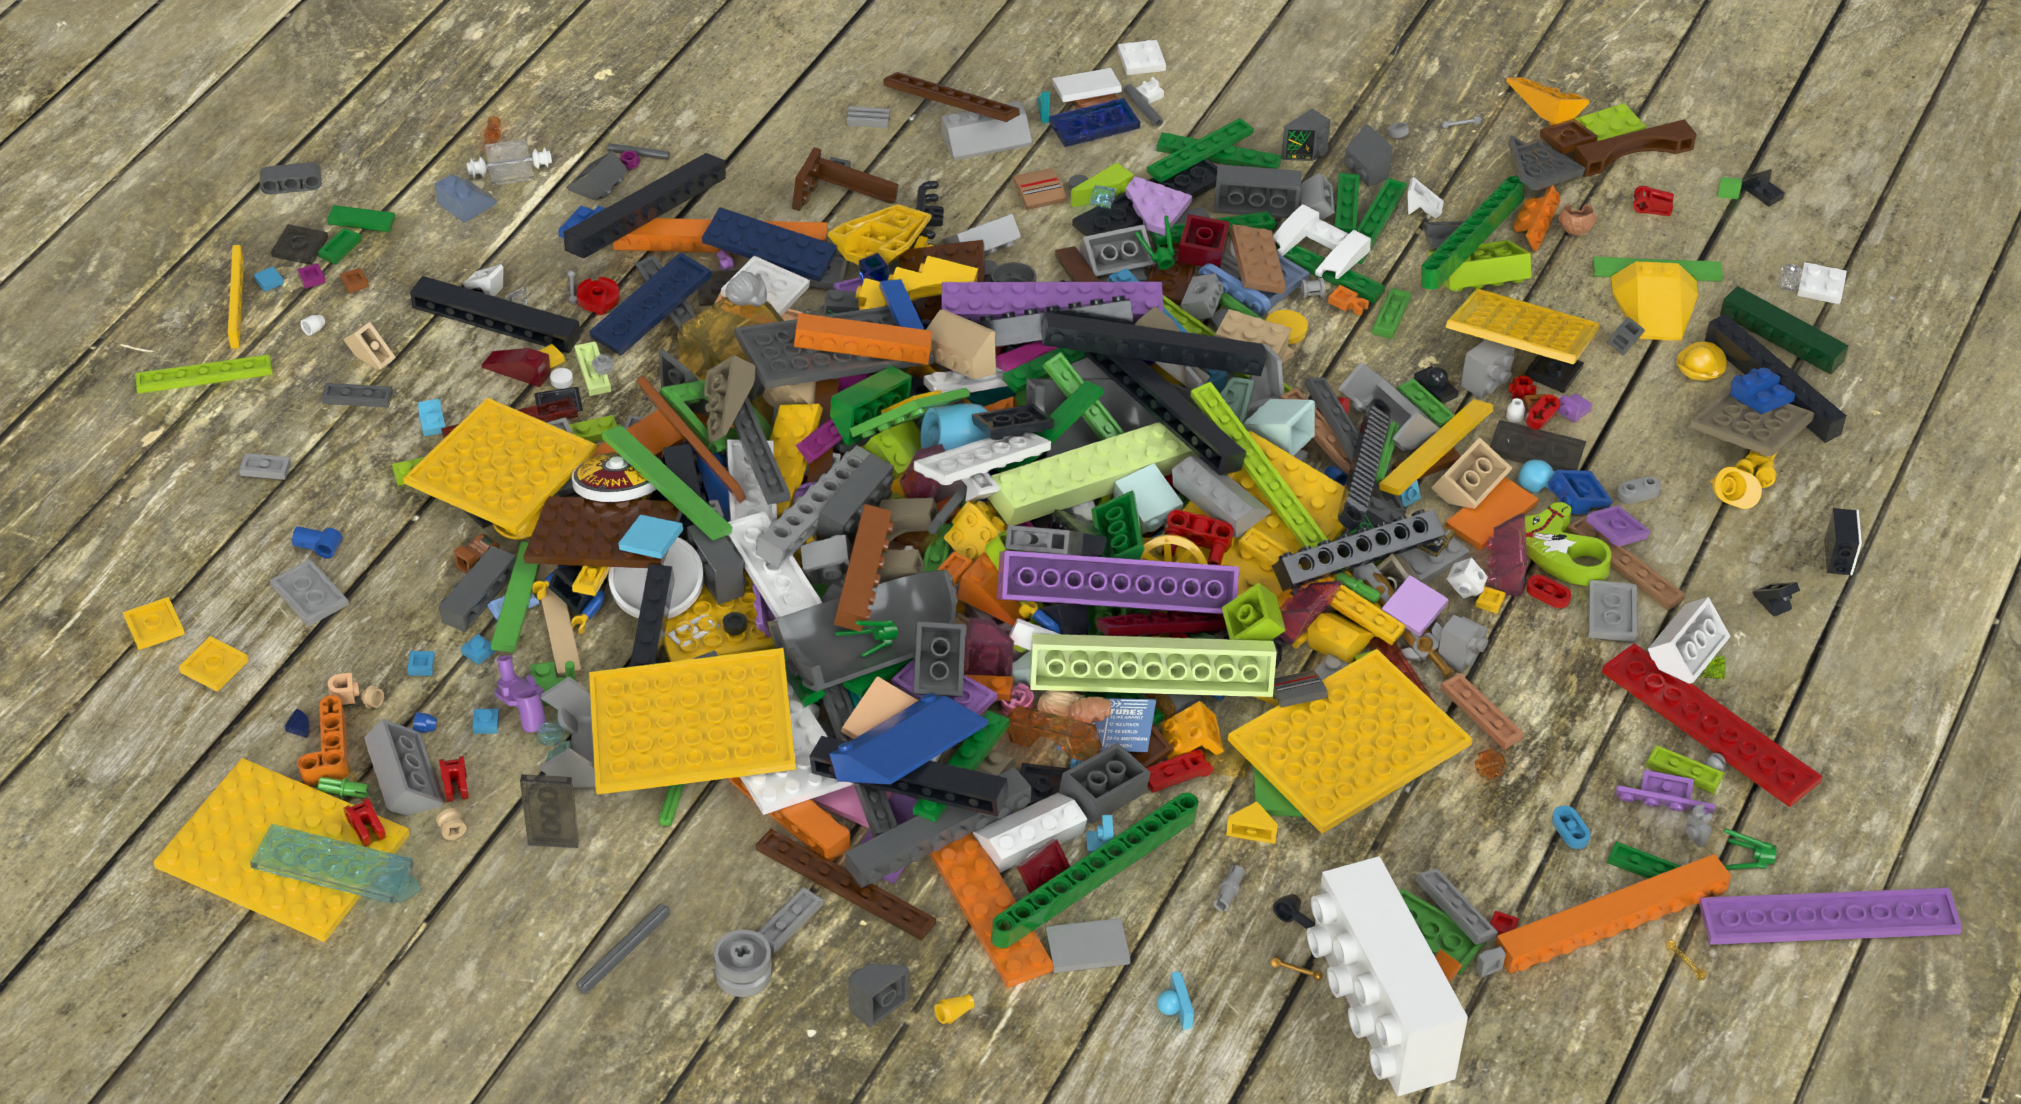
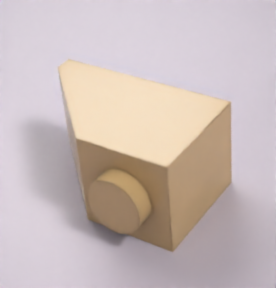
M371 322L358 327L343 339L358 359L377 370L382 369L396 358Z

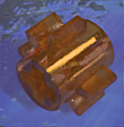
M1493 748L1478 753L1479 759L1475 761V767L1480 776L1484 777L1487 775V779L1491 780L1503 775L1501 770L1505 769L1506 762L1499 751L1494 753Z

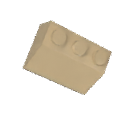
M1479 437L1431 488L1448 504L1475 509L1512 470V467Z

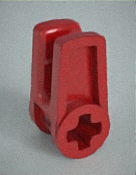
M1639 186L1635 189L1633 208L1636 212L1662 216L1671 215L1673 211V193L1647 186Z
M464 756L448 761L439 759L446 802H452L454 799V787L451 784L453 781H458L457 785L461 798L464 800L469 799Z
M368 797L363 799L362 803L352 807L348 805L343 808L349 825L354 829L364 847L371 844L369 829L365 827L367 824L371 827L372 833L376 835L378 840L386 838L385 829Z

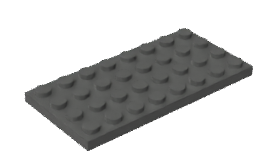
M888 306L821 315L897 326ZM797 319L737 327L734 329L736 340L749 362L756 366L755 372L765 389L880 372L889 366L902 369L926 365L794 347ZM930 351L928 364H933L934 356Z

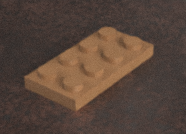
M1232 224L1229 231L1243 288L1284 294L1286 285L1272 231Z

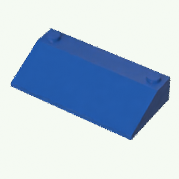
M935 693L924 694L920 697L921 700L852 741L838 745V749L830 753L837 781L892 784L987 726L988 720L947 696H937Z

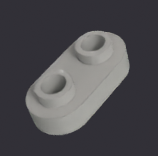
M1649 476L1623 482L1618 487L1617 498L1625 504H1634L1654 499L1660 494L1661 483L1658 479Z

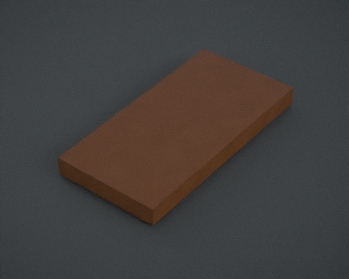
M1180 242L1172 243L1175 252L1172 256L1175 262L1174 265L1169 269L1161 270L1156 263L1154 266H1151L1147 281L1162 282V295L1176 305H1181L1196 266L1178 262ZM1168 244L1160 245V247L1168 249Z

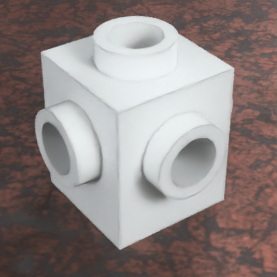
M1471 557L1455 563L1447 580L1464 599L1472 595H1479L1484 590L1488 576Z

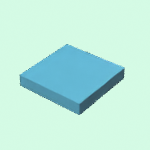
M640 515L618 543L619 549L662 559L683 531L682 523Z

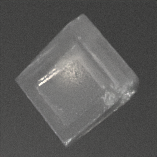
M523 286L507 294L504 299L522 305L528 304L526 287Z

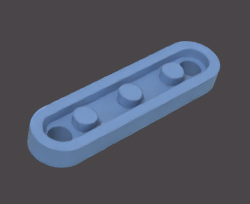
M1207 263L1200 268L1199 276L1216 273L1219 281L1223 284V292L1235 298L1257 315L1263 316L1270 311L1271 303L1264 294L1255 289L1243 288L1242 281L1211 263Z

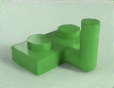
M572 661L565 663L566 676L556 678L554 662L530 665L531 675L534 677L535 683L543 688L544 692L567 677H571L576 681L575 665ZM542 700L543 706L550 705Z

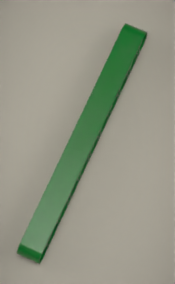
M1519 176L1506 178L1421 265V286L1430 290L1439 288L1524 200L1525 184L1519 180Z
M1188 792L1179 794L998 914L992 923V944L998 948H1007L1193 824L1198 809V798Z

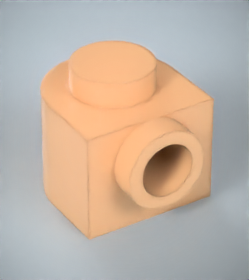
M352 673L337 674L329 679L328 689L330 695L338 696L341 699L342 705L355 703V697L360 696L358 682H353Z

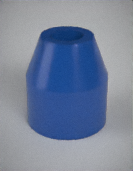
M1329 466L1324 471L1327 477L1342 486L1346 484L1348 474L1342 469Z
M415 713L413 730L422 733L436 730L437 718L427 713Z

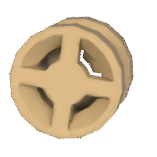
M446 809L440 812L436 818L437 824L441 828V833L447 840L457 839L466 832V824L461 820L462 816L458 809Z

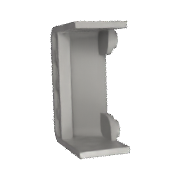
M1268 344L1263 345L1266 361L1261 376H1249L1250 380H1254V389L1246 419L1257 412L1258 408L1263 406L1269 399H1279L1284 394L1282 360ZM1185 366L1187 389L1191 391L1204 385L1191 367Z
M1362 362L1359 363L1338 388V390L1354 401L1351 405L1360 413L1363 410L1365 411L1373 398L1383 400L1391 411L1389 424L1395 421L1397 425H1400V430L1393 439L1396 441L1395 445L1404 452L1406 449L1412 451L1420 447L1440 429L1436 423L1393 385Z
M567 677L542 693L541 699L558 710V724L562 729L571 733L572 749L568 748L540 766V770L568 788L595 787L590 690L571 677Z

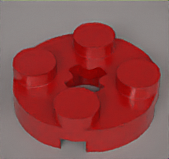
M598 277L599 280L591 281V278L584 280L577 287V304L579 307L595 312L597 315H605L608 310L614 308L619 303L620 291L617 283L612 279Z

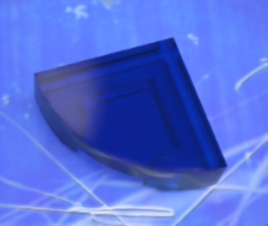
M296 709L285 724V731L308 738L310 724L306 714Z

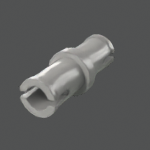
M1232 865L1226 879L1221 881L1219 894L1214 901V907L1217 910L1228 911L1233 898L1238 895L1240 882L1245 875V870L1241 866L1235 865L1234 867Z

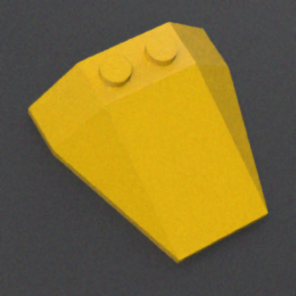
M897 204L842 223L829 231L828 236L837 245V249L847 261L872 268L874 271H881L910 248L930 221L931 214Z
M1636 261L1611 276L1612 295L1626 319L1630 317L1645 329L1639 339L1682 341L1698 299L1697 280L1680 264Z

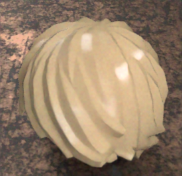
M1046 690L1038 701L1039 717L1053 731L1056 725L1062 726L1063 723L1069 721L1070 705L1075 700L1085 698V696L1074 691Z

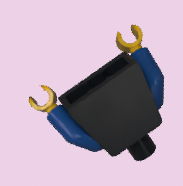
M563 565L545 578L546 581L535 582L532 586L533 594L537 593L538 600L546 597L547 588H549L576 613H582L581 616H575L572 619V629L575 625L580 624L578 634H582L586 630L587 619L591 620L602 606L605 599L604 591L607 579L605 578L596 596L573 592L572 585L583 566L570 567Z
M1029 602L1028 604L1023 603L1019 608V613L1023 617L1030 618L1032 616V619L1040 624L1042 628L1061 635H1088L1090 624L1088 622L1087 605L1055 604L1037 610V604Z

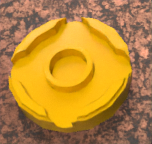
M1277 310L1266 318L1268 322L1291 328L1288 344L1298 343L1306 336L1308 322L1303 315L1296 311Z

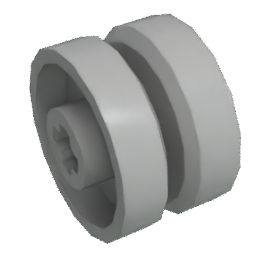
M736 930L720 938L714 950L715 977L718 986L724 992L736 997H749L763 991L770 983L772 976L769 942L761 934L752 930Z

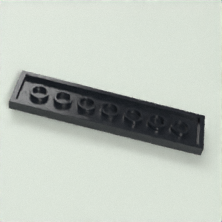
M1205 159L1161 183L1154 178L1147 181L1182 191L1185 194L1191 195L1193 199L1216 187L1217 166L1209 159ZM1126 192L1072 219V226L1084 236L1143 225L1141 216L1138 217L1133 208V202L1131 199H1128Z

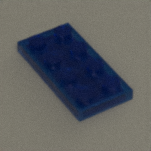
M1125 98L1049 116V124L1064 147L1140 129L1141 123Z

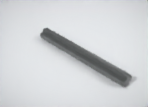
M659 904L576 982L577 989L583 994L588 993L670 915L669 908L664 904Z

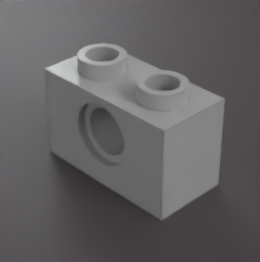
M1216 273L1192 277L1181 306L1183 310L1197 320L1213 317L1224 289Z

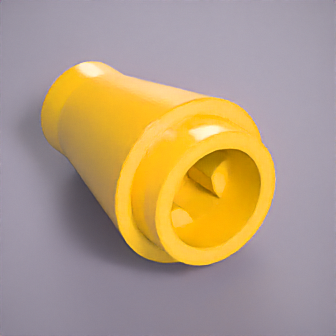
M966 994L939 1000L938 1004L934 1007V1012L940 1023L951 1024L967 1011L973 1009L975 1004L972 996Z

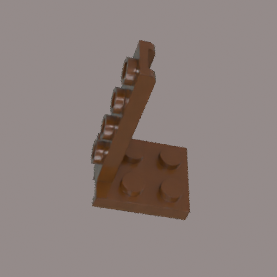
M814 147L796 176L792 209L800 211L802 206L808 203L811 191L814 192L816 190L818 179L891 204L895 203L897 199L899 184L821 158L822 150Z

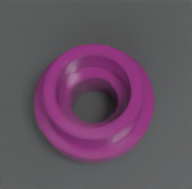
M625 151L619 158L628 170H632L640 164V158L634 151Z

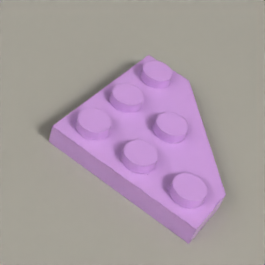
M1136 176L1126 187V196L1132 200L1133 208L1138 217L1141 216L1145 229L1164 236L1166 235L1164 216H1168L1171 229L1192 201L1191 195Z

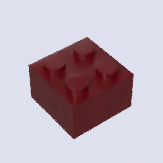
M1188 214L1179 245L1178 262L1202 267L1207 263H1211L1221 268L1228 241L1230 222Z

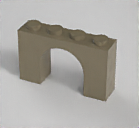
M934 498L881 500L879 508L892 511L890 521H894L891 535L886 534L885 537L890 539L889 543L903 533L928 531L927 528L939 513ZM887 549L886 552L881 553L882 556H885L882 570L877 569V573L881 574L879 583L923 572L924 563L918 549Z

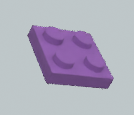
M1619 505L1591 512L1586 518V521L1596 531L1602 533L1609 539L1610 543L1618 547L1647 539L1650 534V530Z

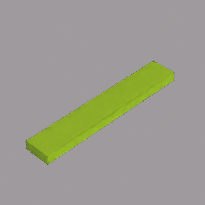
M270 354L139 372L135 373L137 393L140 394L273 375Z

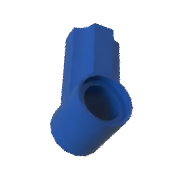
M296 526L293 531L292 545L315 550L320 557L329 559L334 556L343 540V536L334 528H325L323 531Z

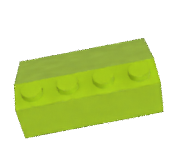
M1510 240L1482 243L1443 285L1451 291L1458 292L1462 291L1465 287L1479 289L1483 288L1486 284L1500 286L1507 281L1513 283L1524 282V279L1532 278L1531 253ZM1429 250L1428 255L1430 256L1435 250Z

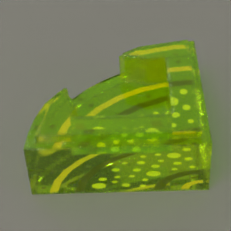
M1725 656L1714 657L1701 672L1700 677L1724 680L1726 675Z

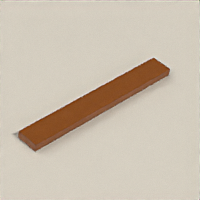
M643 376L636 381L645 396L687 444H691V448L696 451V454L739 503L743 502L746 499V495L736 480L650 382Z

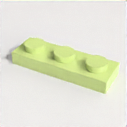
M596 341L575 345V354L589 396L611 392V385L607 374H597L594 367H592V361L600 355Z

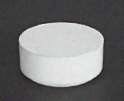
M566 368L555 369L550 374L551 385L558 389L568 388L573 383L572 372Z

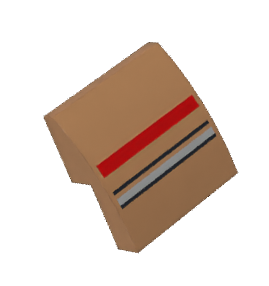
M1053 168L1012 177L1018 196L1022 197L1026 210L1066 201V194Z

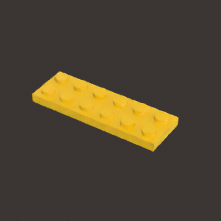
M820 404L780 405L769 441H773L774 458L790 492V501L776 503L777 520L782 516L786 508L790 509L793 506L794 495L801 486L807 460L795 445L818 428L823 411Z

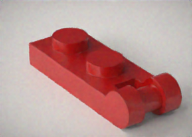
M1197 749L1147 767L1146 769L1150 772L1148 787L1154 793L1198 776L1206 777L1213 772L1214 767L1209 761L1205 760L1206 755L1201 749Z

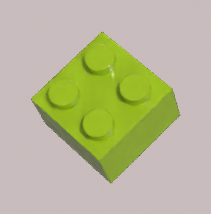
M1257 583L1222 607L1230 640L1271 641L1286 631L1276 595L1260 583Z

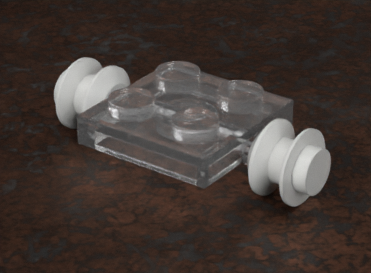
M520 139L486 144V164L482 157H479V160L476 162L470 158V162L467 163L468 175H473V179H475L476 174H481L484 177L487 168L490 172L493 186L533 180L531 164H534L537 169L542 164H545L548 168V164L552 163L550 151H546L545 147L542 152L534 149L532 156L529 155L527 140Z

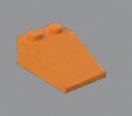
M983 552L961 577L957 599L1014 626L1017 618L1025 621L1027 618L1019 613V608L1022 606L1019 601L997 599L998 570L989 556Z

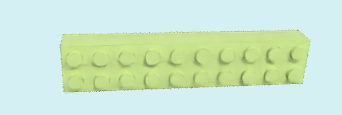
M1158 422L992 475L991 478L1000 489L997 493L987 498L1006 524L1015 526L1054 513L1055 509L1063 510L1112 494L1115 481L1153 463L1162 475L1166 476L1172 474V468L1187 457L1199 456L1163 424Z
M1031 634L1029 683L1030 690L1273 697L1277 652L1273 641Z

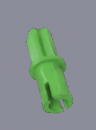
M1344 572L1339 573L1335 579L1372 603H1377L1381 596L1379 591L1364 584L1362 579H1354Z
M320 777L318 782L319 791L339 794L342 798L344 796L365 799L369 792L367 790L369 789L368 783L348 781L347 778L340 780Z

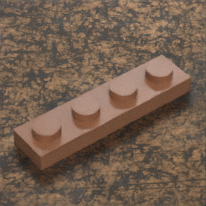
M1459 673L1441 684V690L1504 750L1523 739L1524 732L1463 675Z

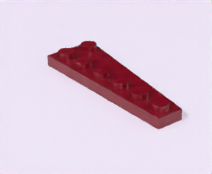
M1156 610L1150 611L1149 616L1134 613L1097 618L1096 628L1104 633L1105 636L1127 635L1129 637H1139V635L1144 634L1159 636L1162 633L1180 635L1181 632L1200 634L1201 631L1220 633L1221 630H1225L1226 623L1223 614L1178 611L1162 613Z

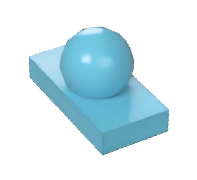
M1178 971L1171 973L1170 990L1161 992L1157 998V1007L1165 1015L1178 1013L1182 1028L1185 1030L1191 1029L1193 1026L1194 1010L1182 973Z

